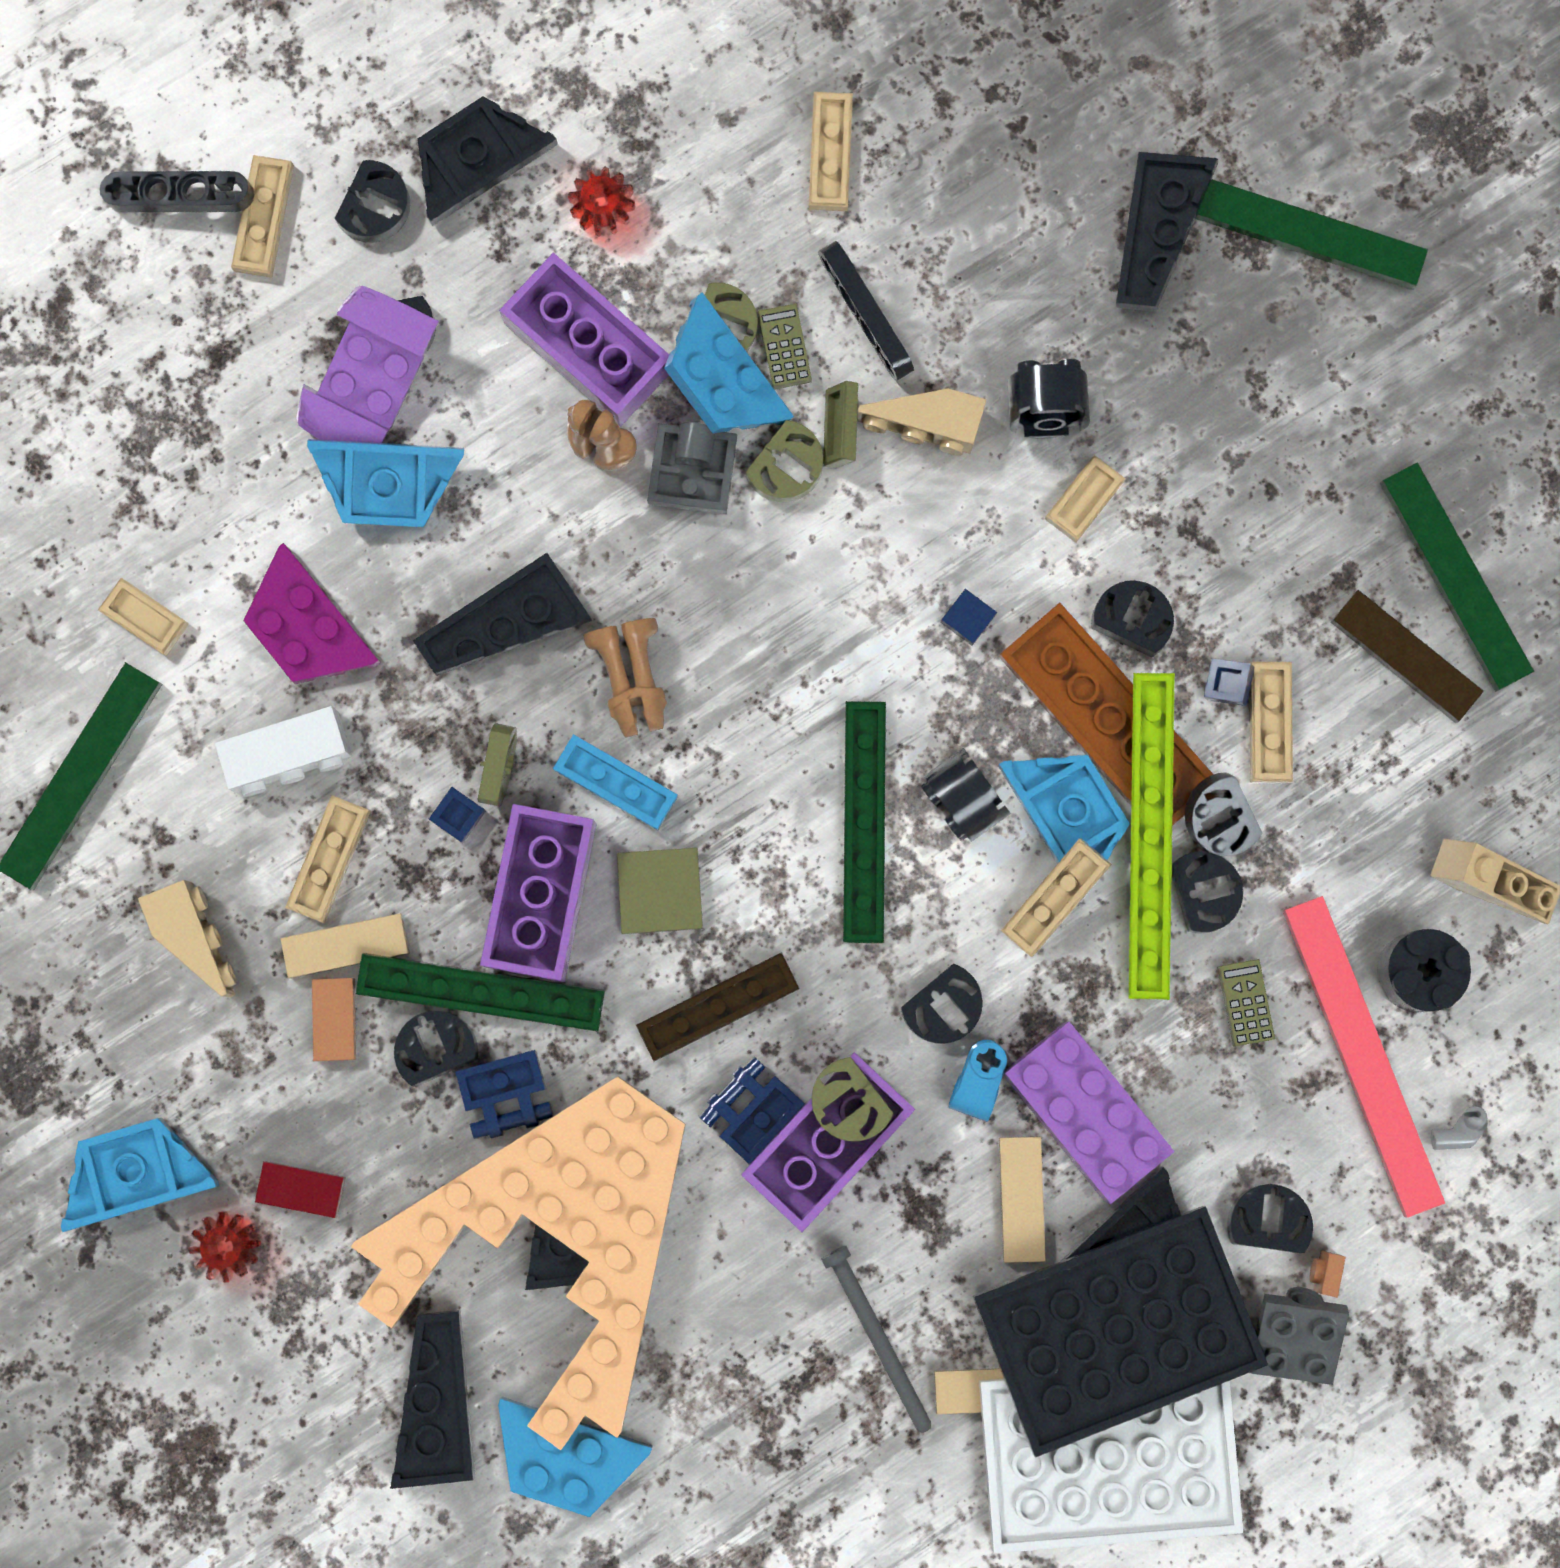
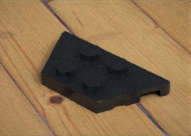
M482 96L417 138L422 165V181L426 197V213L429 223L432 226L439 223L557 146L558 142L554 134L548 131L544 133L528 124L523 117L513 112L502 110L499 104Z
M1160 1167L1061 1261L1180 1215L1178 1204L1175 1202L1170 1186L1168 1171L1164 1167Z

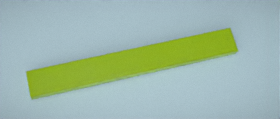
M1133 673L1128 999L1170 1000L1175 673Z

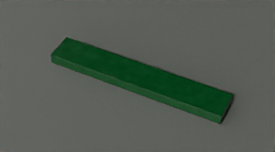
M1213 179L1209 184L1195 218L1412 290L1417 286L1428 252L1426 248Z
M1418 462L1380 482L1382 489L1495 692L1535 672Z
M124 663L1 859L0 872L28 889L35 890L163 684L128 663Z
M845 702L843 943H884L886 702Z
M363 953L356 994L598 1032L605 990Z

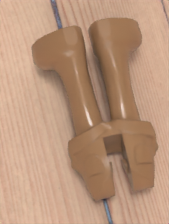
M580 400L574 406L568 408L567 438L575 455L584 459L596 447L594 464L601 470L619 469L632 461L637 450L636 439L630 431L619 427L609 410L605 409L601 412L596 408V403L589 400Z
M656 618L634 620L621 624L622 633L630 654L635 687H630L620 652L617 626L604 627L583 635L586 647L597 650L604 660L613 698L608 700L610 716L617 721L625 738L639 735L637 715L633 710V707L643 704L644 711L642 712L650 732L663 729L664 708L667 701L665 700L663 688H656L647 650L649 638L658 631Z

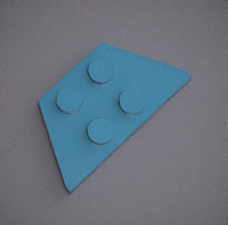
M701 292L690 302L689 307L691 310L685 324L680 327L676 337V347L670 352L664 369L712 433L728 432L733 428H740L742 430L752 429L760 425L772 423L783 425L786 420H791L794 417L703 292Z
M307 440V447L310 454L312 453L342 522L352 524L424 527L464 456V448Z
M1088 755L1068 756L1066 758H1037L1036 760L1026 761L1010 760L1003 761L998 765L1057 864L1079 838L1086 841L1108 860L1130 823Z
M156 1118L78 1141L74 1160L76 1168L75 1173L70 1179L68 1188L70 1197L66 1216L61 1222V1230L66 1232L219 1187V1183L163 1118Z
M501 1397L498 1404L510 1491L587 1517H591L650 1455L653 1447L652 1445L622 1435L616 1438L606 1430L580 1422L565 1446L560 1450L527 1426L539 1408L505 1397Z

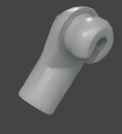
M1478 1106L1469 1107L1452 1129L1432 1130L1431 1144L1433 1149H1466L1474 1146L1487 1128L1486 1111Z

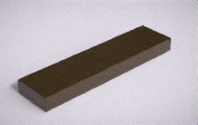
M1359 590L1351 596L1331 621L1334 626L1455 723H1458L1484 692L1473 681Z
M781 952L637 1024L636 1027L653 1062L800 988Z

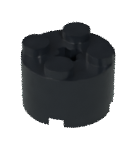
M1065 359L1057 364L1041 365L1038 361L1028 360L1016 365L1017 372L1012 374L1007 380L1009 424L1012 432L1016 434L1017 428L1024 430V437L1051 439L1068 436L1069 428L1079 425V432L1089 426L1090 411L1087 374L1081 369V362L1079 360Z
M962 748L924 775L927 781L921 785V788L934 806L939 808L944 805L950 815L944 820L960 841L968 838L972 842L1011 813L1006 806L999 810L996 806L1002 800L972 759L966 764L964 763V760L970 756Z
M1435 929L1412 931L1398 936L1385 946L1378 960L1377 976L1387 998L1395 1006L1417 1013L1439 1011L1453 1006L1467 990L1471 976L1470 955L1467 949L1448 933ZM1426 964L1429 977L1423 978V973L1417 970L1418 965Z

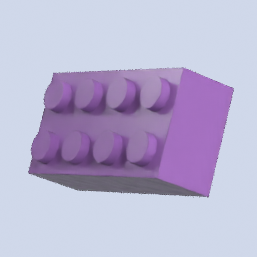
M554 252L499 310L504 324L590 401L595 402L598 408L602 411L605 409L609 410L620 427L669 376L664 367L670 354Z
M516 804L512 805L480 966L565 983L597 826L594 819Z
M1070 1022L1062 1023L1004 1071V1078L1106 1203L1112 1204L1175 1152Z
M855 1052L850 1057L893 1112L887 1126L877 1135L863 1141L853 1142L838 1139L829 1134L817 1121L813 1112L811 1098L741 1174L801 1232L810 1225L915 1110ZM835 1072L824 1085L834 1080H850L851 1078L847 1072ZM850 1088L825 1107L823 1111L826 1115L821 1119L822 1124L826 1125L832 1122L836 1126L864 1104L861 1098L865 1095V1090L859 1089L855 1092L853 1088ZM873 1107L870 1108L867 1123L860 1129L863 1137L874 1125L877 1111Z

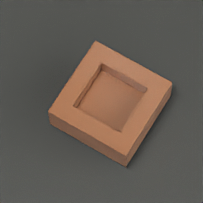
M1321 1250L1319 1259L1314 1258L1310 1269L1309 1279L1311 1283H1314L1313 1291L1338 1298L1345 1256Z

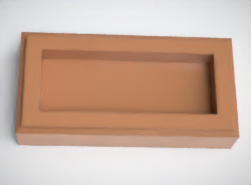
M355 978L312 979L313 1061L356 1060Z

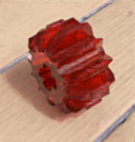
M606 166L601 170V176H595L594 171L589 168L586 171L588 181L576 178L574 185L577 191H572L568 194L569 202L574 205L570 209L571 216L574 219H580V228L584 231L594 225V232L598 237L603 233V227H609L610 232L615 235L618 232L616 222L628 225L630 217L627 212L635 210V201L630 198L634 194L633 187L630 184H623L625 179L621 172L610 178V171ZM605 197V201H608V204L599 206V202H596V199Z
M227 1211L218 1212L217 1222L210 1216L202 1219V1224L206 1231L201 1229L192 1231L191 1236L201 1243L200 1245L189 1247L188 1251L190 1254H201L202 1258L193 1264L196 1270L206 1265L209 1266L206 1272V1279L213 1280L220 1272L222 1281L227 1283L232 1281L233 1271L239 1277H244L248 1274L245 1263L256 1264L259 1258L249 1252V1249L260 1247L261 1240L254 1239L249 1241L248 1235L256 1230V1226L250 1224L242 1229L243 1214H235L230 1221ZM227 1237L225 1242L231 1241L233 1250L227 1252L224 1257L225 1251L219 1252L217 1243L224 1241V1238Z

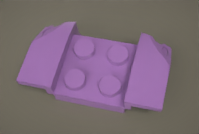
M357 286L337 310V315L348 320L349 324L319 390L316 391L303 384L297 411V423L301 428L319 440L383 443L421 366L426 348L439 321L365 286Z

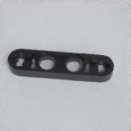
M118 171L105 176L99 188L103 201L117 212H239L248 208L254 198V189L250 182L241 173L235 171ZM157 183H165L167 185V192L164 198L158 201L150 200L149 191L151 187ZM194 183H203L205 185V193L202 198L195 201L188 200V188ZM214 184L220 191H232L234 184H237L242 191L236 192L234 199H231L225 192H216ZM121 185L128 191H131L121 193L120 199L113 195V192L120 190ZM133 192H138L139 198Z
M834 241L820 249L818 254L825 270L891 377L897 381L913 372L914 367L909 355L842 246L837 241Z

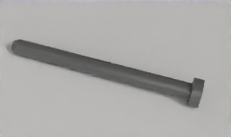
M847 1246L840 1247L825 1255L821 1260L826 1269L833 1268L915 1428L919 1432L924 1433L931 1429V1420L847 1261V1258L851 1256Z

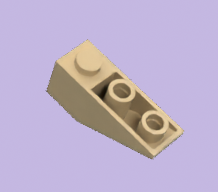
M947 388L860 405L857 421L863 423V427L869 431L884 434L886 430L902 434L901 438L907 442L918 445L924 444V441L940 445L939 449L947 454L961 456L963 452L971 454L987 399Z
M1443 839L1430 875L1458 891L1544 924L1550 923L1560 895V886L1473 842Z
M182 880L139 897L138 900L152 937L220 996H235L232 985L237 984L236 976L228 961L223 963L218 948L223 945L221 936L214 924H208L204 910L208 909V903L201 887H194L192 882Z

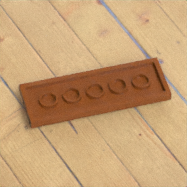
M1059 602L1000 653L998 657L1083 753L1089 756L1092 763L1131 805L1133 683ZM1175 730L1172 826L1185 815L1186 803L1193 789L1205 778L1214 775Z

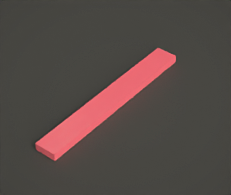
M1323 896L1283 910L1284 917L1403 1216L1409 1218L1445 1204Z

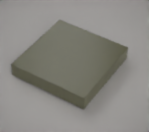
M698 848L617 853L622 935L703 929Z

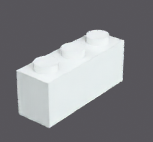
M332 706L215 743L228 789L237 794L242 793L243 797L266 791V784L278 780L281 781L282 785L300 781L305 778L304 772L319 768L320 772L340 768L344 765L342 760L352 757L339 712Z

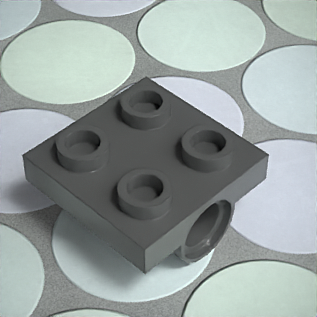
M684 422L680 426L658 423L647 499L648 504L727 515L737 434L729 432L712 433L707 425L694 422Z
M1304 1287L1290 1288L1287 1290L1286 1296L1264 1294L1256 1335L1268 1366L1250 1373L1333 1385L1349 1318L1347 1305L1324 1302L1320 1294Z

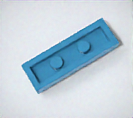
M574 734L553 767L555 772L657 831L678 798V794Z

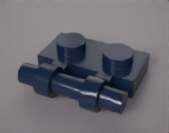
M536 1050L455 1072L465 1111L482 1107L484 1120L470 1123L474 1139L488 1135L491 1139L503 1136V1131L524 1125L527 1129L539 1126V1121L554 1117L550 1102L534 1105L531 1097L532 1093L546 1090ZM518 1098L520 1110L502 1115L498 1114L496 1103Z
M753 1057L744 1068L739 1066L732 1074L734 1079L719 1095L714 1093L707 1101L709 1106L699 1115V1118L710 1128L721 1116L730 1123L719 1137L749 1165L805 1104L776 1076L765 1087L759 1084L755 1079L766 1067L756 1057ZM748 1089L755 1098L738 1114L730 1106Z

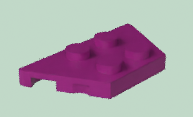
M282 543L278 547L243 620L294 684L314 681L316 678L323 676L345 674L346 671L359 668L377 667L381 662L294 554Z

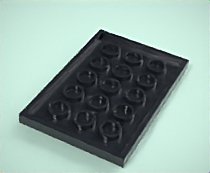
M1206 1206L1198 1207L972 1296L1035 1458L1268 1366Z

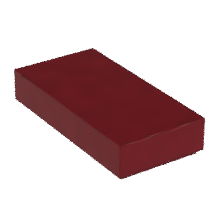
M263 1161L255 1202L337 1218L346 1177Z

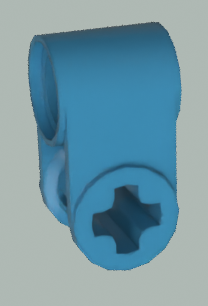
M984 1039L972 1045L962 1073L959 1074L948 1106L949 1109L988 1122L1007 1065L1006 1053L998 1043L993 1040ZM988 1048H992L993 1055L998 1059L996 1065L989 1064L986 1070L981 1069L982 1063L977 1059V1055L979 1053L986 1054Z

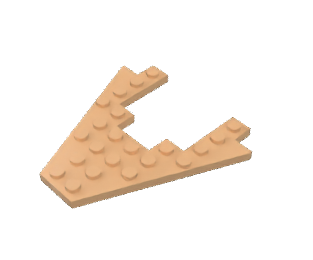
M620 1077L614 1078L356 1240L351 1248L382 1269L358 1305L390 1328H393L465 1225L496 1248H499L521 1216L524 1215L589 1261L566 1295V1298L599 1320L527 1426L560 1450L565 1446L585 1416L618 1438L622 1432L686 1124Z

